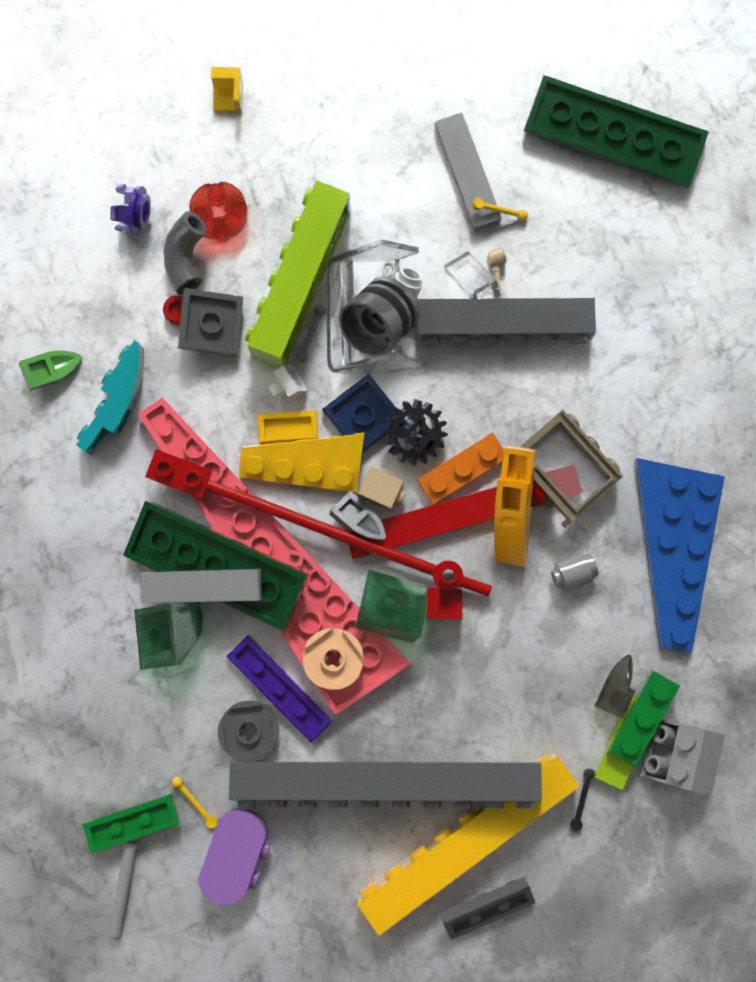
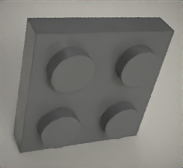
M184 288L177 349L236 357L239 347L243 297Z

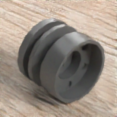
M377 277L341 309L339 315L340 329L345 339L362 354L371 357L384 356L417 324L420 316L419 305L414 294L406 285L395 278Z

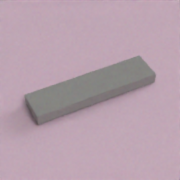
M460 112L435 121V128L473 230L475 231L501 222L500 212L484 208L476 211L472 208L471 203L477 197L482 198L484 203L496 206L497 203L463 113Z
M261 569L140 573L142 603L262 600Z

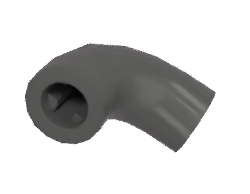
M190 211L184 212L174 223L166 237L163 250L164 267L169 281L178 295H183L184 288L197 289L203 281L193 262V252L195 245L207 233V227L197 214Z

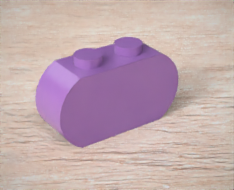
M236 808L228 811L219 819L198 878L201 891L212 902L222 905L233 904L244 898L249 888L255 889L260 875V871L255 870L259 858L265 860L271 842L266 840L268 834L267 825L257 812L247 808Z

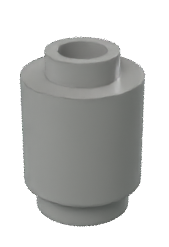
M580 553L554 563V570L551 571L554 584L557 588L562 587L564 591L593 581V577L599 574L596 562L590 553L586 555Z

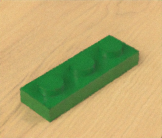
M651 670L607 751L636 767L680 685Z
M171 793L85 822L82 826L90 853L93 854L178 825L181 821Z

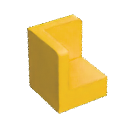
M211 67L213 110L215 112H242L243 77L241 68Z

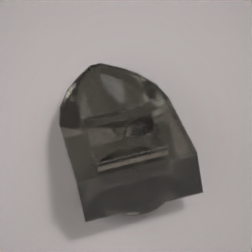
M628 654L623 657L610 671L595 704V707L623 719L635 693V690L630 688L633 676L631 655Z

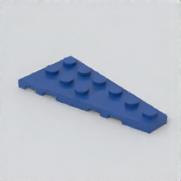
M636 458L635 466L638 472L639 496L641 497L643 509L642 518L648 562L650 563L652 576L651 585L655 598L660 647L692 653L725 476Z

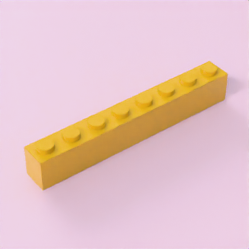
M545 754L534 762L541 763L542 803H536V808L520 809L517 808V802H504V808H485V805L477 811L472 808L459 818L461 823L452 830L446 827L434 836L436 841L429 847L425 848L422 845L409 855L411 860L402 867L398 863L384 873L386 878L376 885L374 882H371L359 892L361 897L357 899V905L377 934L380 936L579 788V784L560 758L555 754L552 756Z

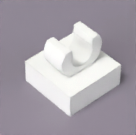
M283 365L274 371L278 381L268 387L274 397L278 395L282 397L286 394L288 397H300L308 392L295 367Z

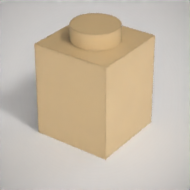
M370 466L358 492V497L391 511L394 505L399 507L406 493V490L402 489L404 481Z

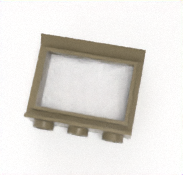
M562 409L520 447L537 450L533 483L546 496L542 500L545 506L549 509L555 506L566 518L561 523L566 528L624 476L620 473L618 464L613 459L607 458L599 450L598 442L593 437L587 436L579 428L578 420L572 414H567Z

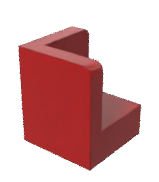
M427 588L426 619L462 620V590L446 591L439 588Z

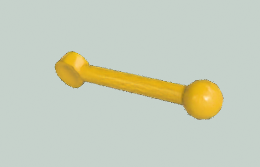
M480 197L475 198L471 203L472 208L476 211L484 208L516 216L520 221H525L528 218V212L524 209L516 211L484 203Z
M181 777L173 778L172 786L175 789H179L206 820L205 823L208 828H215L218 824L217 817L210 816L183 785L184 781Z

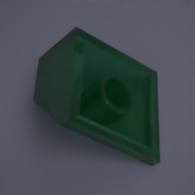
M368 570L355 628L414 643L421 637L427 611L426 585Z
M200 602L170 603L134 610L140 670L182 665L203 632Z

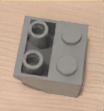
M662 719L646 748L640 776L691 792L711 796L725 735Z

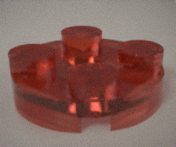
M219 181V183L204 184L194 192L189 202L190 212L197 214L206 224L207 233L203 237L209 240L227 242L230 238L238 235L247 222L249 210L244 195L231 183ZM221 205L225 206L224 216L213 217L212 207L219 208Z

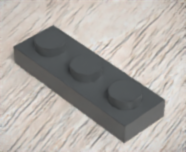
M524 876L520 879L509 881L504 886L495 890L482 893L463 904L454 905L447 911L440 913V917L450 939L453 940L536 902Z

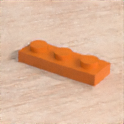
M492 432L417 479V482L431 504L435 505L502 463L504 449Z

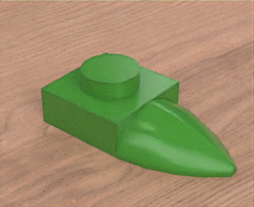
M56 350L21 360L19 367L29 391L56 383L59 379L67 376L76 368L82 357L74 352Z

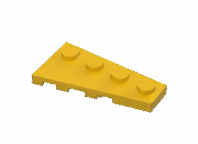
M365 432L344 436H328L327 438L243 446L241 448L239 477L357 493Z

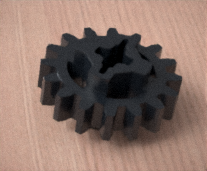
M414 399L413 405L406 400L402 401L403 409L394 406L392 408L395 413L394 417H385L390 425L389 427L382 428L383 432L389 434V437L385 438L383 443L392 445L388 452L393 456L398 454L397 459L403 463L408 458V463L411 465H416L417 459L426 464L428 460L427 455L436 458L438 456L435 451L436 447H445L440 442L441 437L448 436V433L441 430V427L445 426L447 422L443 419H438L442 412L438 409L432 410L433 404L425 402L422 406V401ZM424 414L429 418L432 427L425 423L426 417H424ZM419 428V433L411 436V431H416ZM398 437L405 441L404 446L406 450L400 445Z

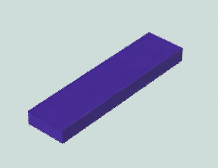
M249 635L226 656L311 743L333 722Z

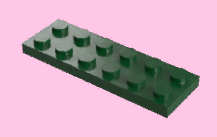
M543 75L523 131L685 188H689L692 183L709 131L546 75Z
M145 500L123 556L156 572L261 569L262 600L220 602L281 631L287 630L310 575L150 500Z

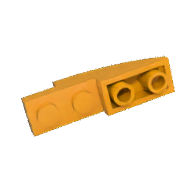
M514 446L504 447L501 478L498 479L494 523L495 562L522 567L526 566L533 509L530 505L537 450Z

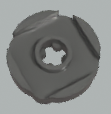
M248 700L234 704L224 713L218 725V740L221 747L229 756L239 762H256L263 759L274 750L279 739L280 729L277 717L268 706L258 701ZM247 722L251 723L252 727L257 728V733L253 734L252 740H247L246 735H241L240 729H244Z

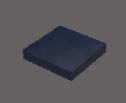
M368 373L325 406L322 411L342 436L365 432L363 454L388 435L382 431V428L389 427L390 423L385 417H394L395 413L392 408L395 405Z

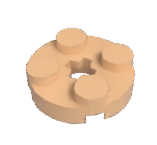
M338 628L324 629L314 634L308 640L303 653V668L308 678L317 686L329 690L342 689L352 684L360 675L364 664L363 649L359 641L351 633ZM330 650L333 653L339 651L342 655L339 658L341 664L337 668L333 664L327 666L325 663L328 659L326 653Z

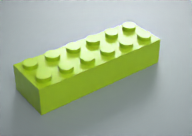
M318 180L315 181L312 189L308 188L302 201V205H305L302 215H296L293 221L291 232L294 234L290 243L285 242L279 257L282 259L279 270L274 269L268 282V286L271 289L267 298L264 296L261 298L256 312L260 314L256 325L251 324L245 336V341L248 342L247 347L252 358L277 368L287 365L351 213L350 193Z

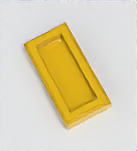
M317 410L257 414L259 444L319 438Z

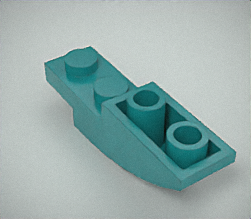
M135 340L131 345H126L122 349L118 357L120 361L114 370L110 369L104 375L101 384H103L101 390L109 398L107 401L102 400L94 412L96 417L90 425L86 424L77 436L79 441L76 446L91 456L108 432L117 438L120 436L136 405L143 380L144 349Z

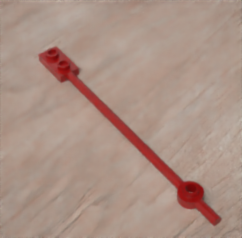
M158 449L155 450L145 475L150 480L203 499L206 491L431 575L435 585L442 590L450 591L460 586L486 597H489L492 590L491 585L463 575L462 568L454 561L446 560L436 565L211 480L213 470ZM447 569L451 570L454 574V578L451 581H445L443 578V572Z

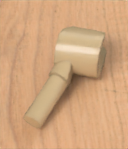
M503 248L492 250L487 256V261L493 274L494 291H501L499 265L507 263Z

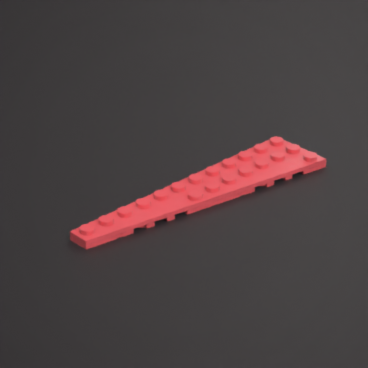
M163 397L138 413V416L161 451L214 471L211 480L253 495ZM208 491L205 492L203 499L191 495L213 530L310 574L287 630H280L302 666L303 653L308 640L321 630L338 628L347 631L356 637L361 644L364 664L360 675L352 684L342 689L330 690L316 685L335 715L411 665L274 516ZM331 650L326 653L328 659L325 661L326 665L330 666L333 664L337 668L341 664L339 662V658L342 657L339 651L337 653H333Z

